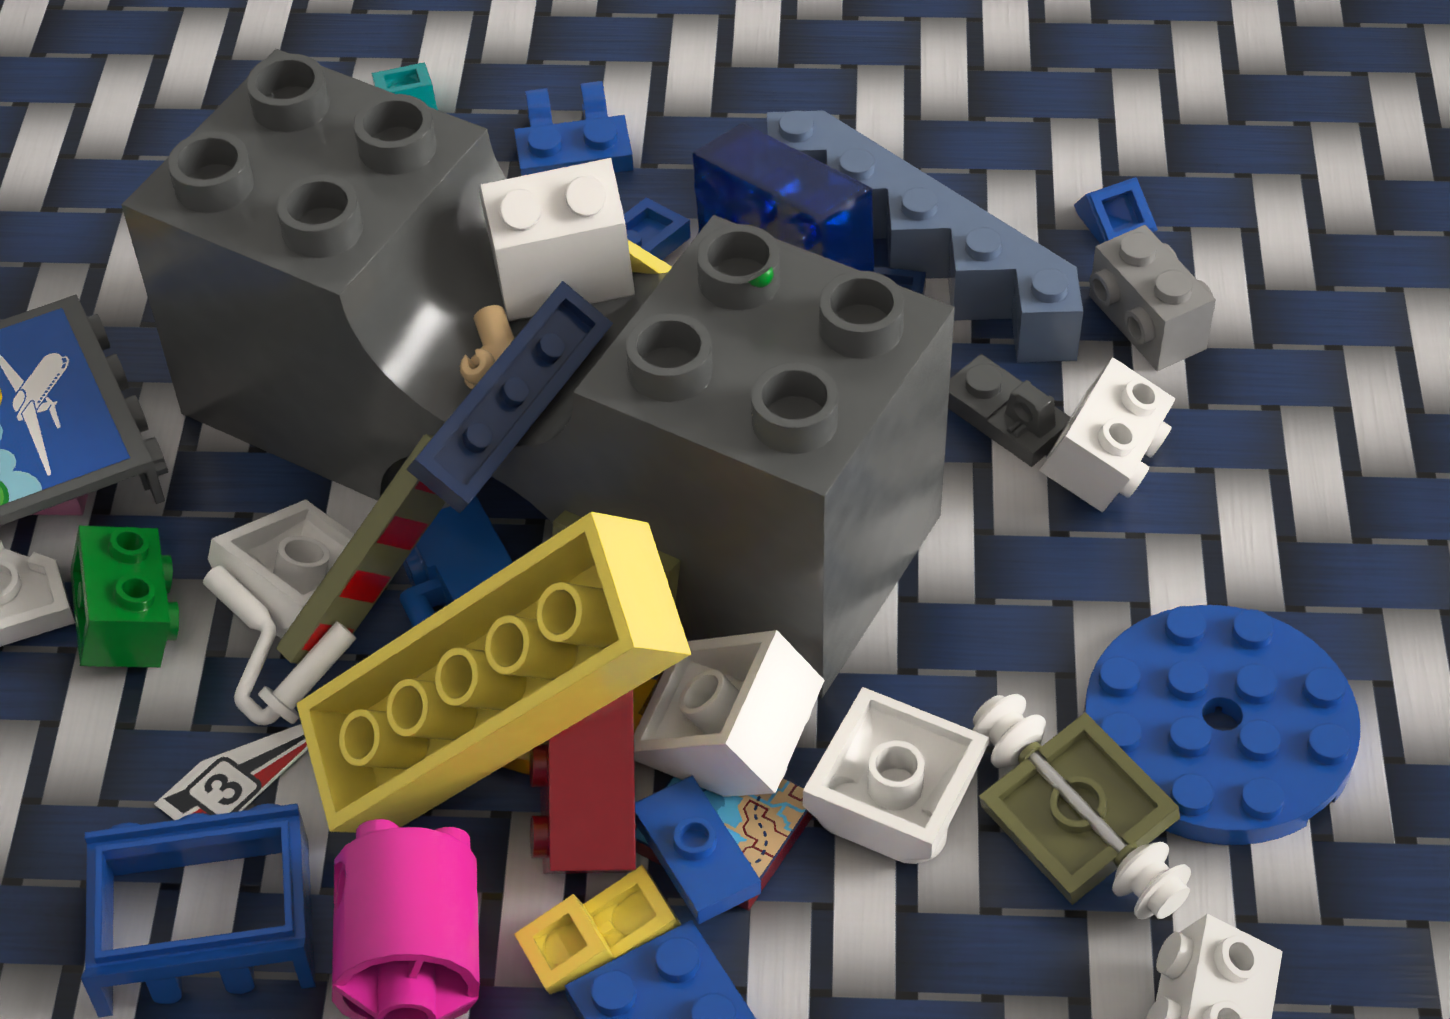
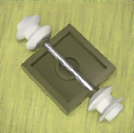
M1012 694L1007 697L997 695L986 701L973 718V724L975 725L973 731L988 736V746L991 744L995 746L991 754V763L996 768L1017 766L979 795L981 807L1072 905L1116 870L1112 891L1117 896H1125L1133 892L1139 898L1134 908V915L1138 919H1146L1153 915L1158 919H1163L1176 911L1190 893V889L1186 884L1190 878L1191 869L1185 864L1170 869L1164 863L1169 853L1168 845L1164 842L1149 843L1180 819L1179 806L1086 712L1041 746L1046 728V720L1041 715H1031L1026 718L1022 716L1026 708V700L1022 695Z

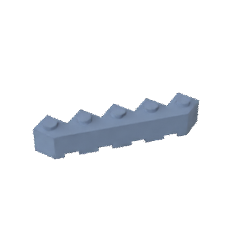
M824 110L767 112L769 202L826 200L828 240L886 238L888 268L926 272V279L948 278L951 306L955 307L954 321L1012 319L1017 363L1077 361L1083 306L1076 266Z

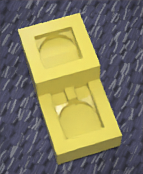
M641 865L584 904L575 894H572L514 933L545 990L549 994L565 990L566 984L680 926L681 923L652 876Z

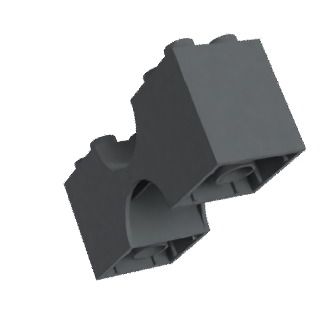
M275 49L265 60L258 63L232 94L189 137L179 142L172 149L169 157L121 204L181 414L378 501L423 435L429 434L434 436L472 390L466 385L460 373V363L465 354L471 359L476 354L475 350L483 346L473 319L474 315L480 309L491 305H500L504 308L480 200L481 184L506 179L495 158L488 129L431 108L416 97L394 94L323 67L316 60L305 55L290 54ZM713 215L669 272L660 274L632 272L634 296L592 305L613 323L612 326L491 477L520 494L552 523L565 510L580 517H584L590 512H597L648 522L657 550L681 560L675 605L686 638L694 641L777 630L824 679L818 694L819 697L823 698L941 516L955 307L899 286L882 274L854 269L775 239L761 228L736 224ZM772 266L774 275L769 285L757 288L748 282L753 275ZM531 318L509 322L514 338Z

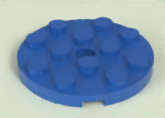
M1222 605L1179 606L1149 616L1126 629L1105 649L1095 664L1086 692L1084 713L1086 712L1179 806L1180 819L1165 831L1195 841L1220 845H1248L1276 840L1301 830L1307 826L1308 819L1324 809L1331 801L1335 803L1350 778L1360 742L1358 706L1353 691L1338 665L1318 644L1305 634L1259 610ZM1216 707H1222V713L1231 716L1237 722L1238 727L1226 731L1217 730L1209 726L1203 717L1214 713Z

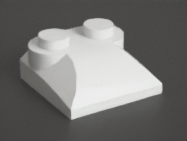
M305 499L212 538L208 561L212 569L219 565L223 566L268 608L271 619L276 625V635L282 639L354 534Z
M862 687L803 790V807L816 817L827 831L903 863L917 864L929 861L936 857L946 844L948 826L988 746L989 737Z

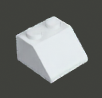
M611 158L480 185V200L505 313L509 322L532 318L562 281L591 305L635 295L626 224Z
M777 630L687 641L691 655L664 671L635 731L634 761L681 780L693 775L701 788L723 797L776 793L781 780L786 774L788 763L804 726L811 716L812 708L824 679Z

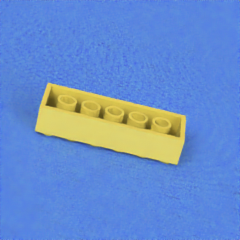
M597 512L588 513L297 702L296 705L329 831L356 833L359 825L374 819L389 820L397 824L398 827H402L690 656L691 651L649 523Z

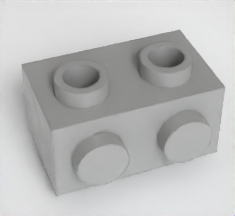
M1143 225L1095 246L1089 296L1156 371H1160L1207 349L1216 299L1213 297L1210 288L1203 281L1197 280L1178 260L1176 253L1168 244L1162 243L1146 225Z

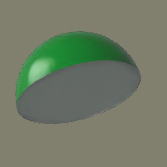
M772 266L759 271L748 282L757 288L769 285L774 275Z

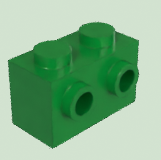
M79 525L70 573L80 666L161 668L166 641H176L178 636L179 607L177 602H170L167 599V594L170 593L172 586L173 565L170 555H161L158 528Z

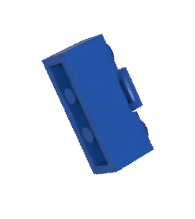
M477 496L472 499L460 514L451 506L441 509L403 563L412 587L404 590L399 600L412 627L435 613L433 607L437 605L447 606L513 563Z

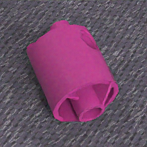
M374 819L362 823L356 829V839L346 844L334 859L332 1002L343 1015L351 1019H455L467 1013L477 1002L480 987L477 858L470 849V836L466 831L456 827H442L436 830L423 827H398L394 822L385 819Z

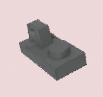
M983 354L977 356L950 378L948 409L1031 467L1051 451L1070 419V416L1055 407L1052 396L1046 395L1028 380L1022 382Z

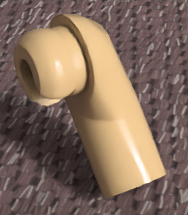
M500 305L484 307L474 315L473 319L483 346L475 350L476 354L471 359L465 354L460 363V373L470 389L475 387L514 340L504 308Z

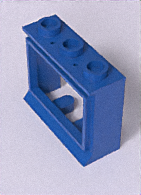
M298 803L282 806L278 804H261L250 810L216 815L193 813L179 820L142 825L137 823H121L109 829L85 832V841L87 843L85 970L81 980L98 1018L113 1016V986L146 982L154 1002L172 1004L182 998V976L219 971L226 991L233 994H244L252 991L255 987L254 966L293 961L301 989L316 987L309 845ZM282 853L284 926L113 949L114 876Z

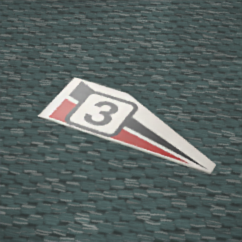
M302 724L201 761L154 805L174 820H179L193 813L216 815L243 811L308 750Z

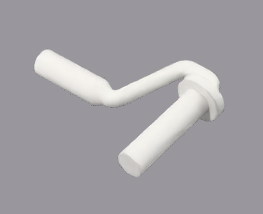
M221 565L214 567L205 576L203 584L250 629L261 632L234 695L236 706L250 721L257 725L266 726L272 724L280 716L294 724L300 718L299 713L294 709L297 706L296 703L308 694L357 638L346 627L336 621L274 691L267 686L262 688L258 695L268 705L265 709H262L250 697V694L277 633L276 625L271 619L268 608Z

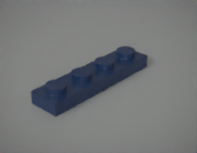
M562 281L406 470L460 514L613 323Z

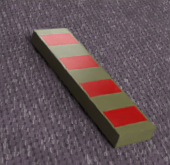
M423 435L278 643L276 649L290 663L298 664L336 621L354 634L446 503L406 470L432 439V435Z

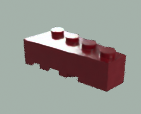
M633 690L530 750L531 787H540L541 815L531 816L530 851L531 858L543 859V874L627 873L636 870Z

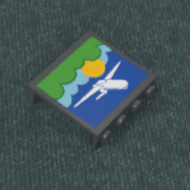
M77 294L0 321V526L137 475L140 476L144 490L150 489L156 504L165 501L158 476L168 473L162 451L155 437L143 440L141 432L147 431L149 428L136 395L124 398L121 391L129 389V384L117 354L105 357L103 350L109 349L111 346L98 314L86 316Z

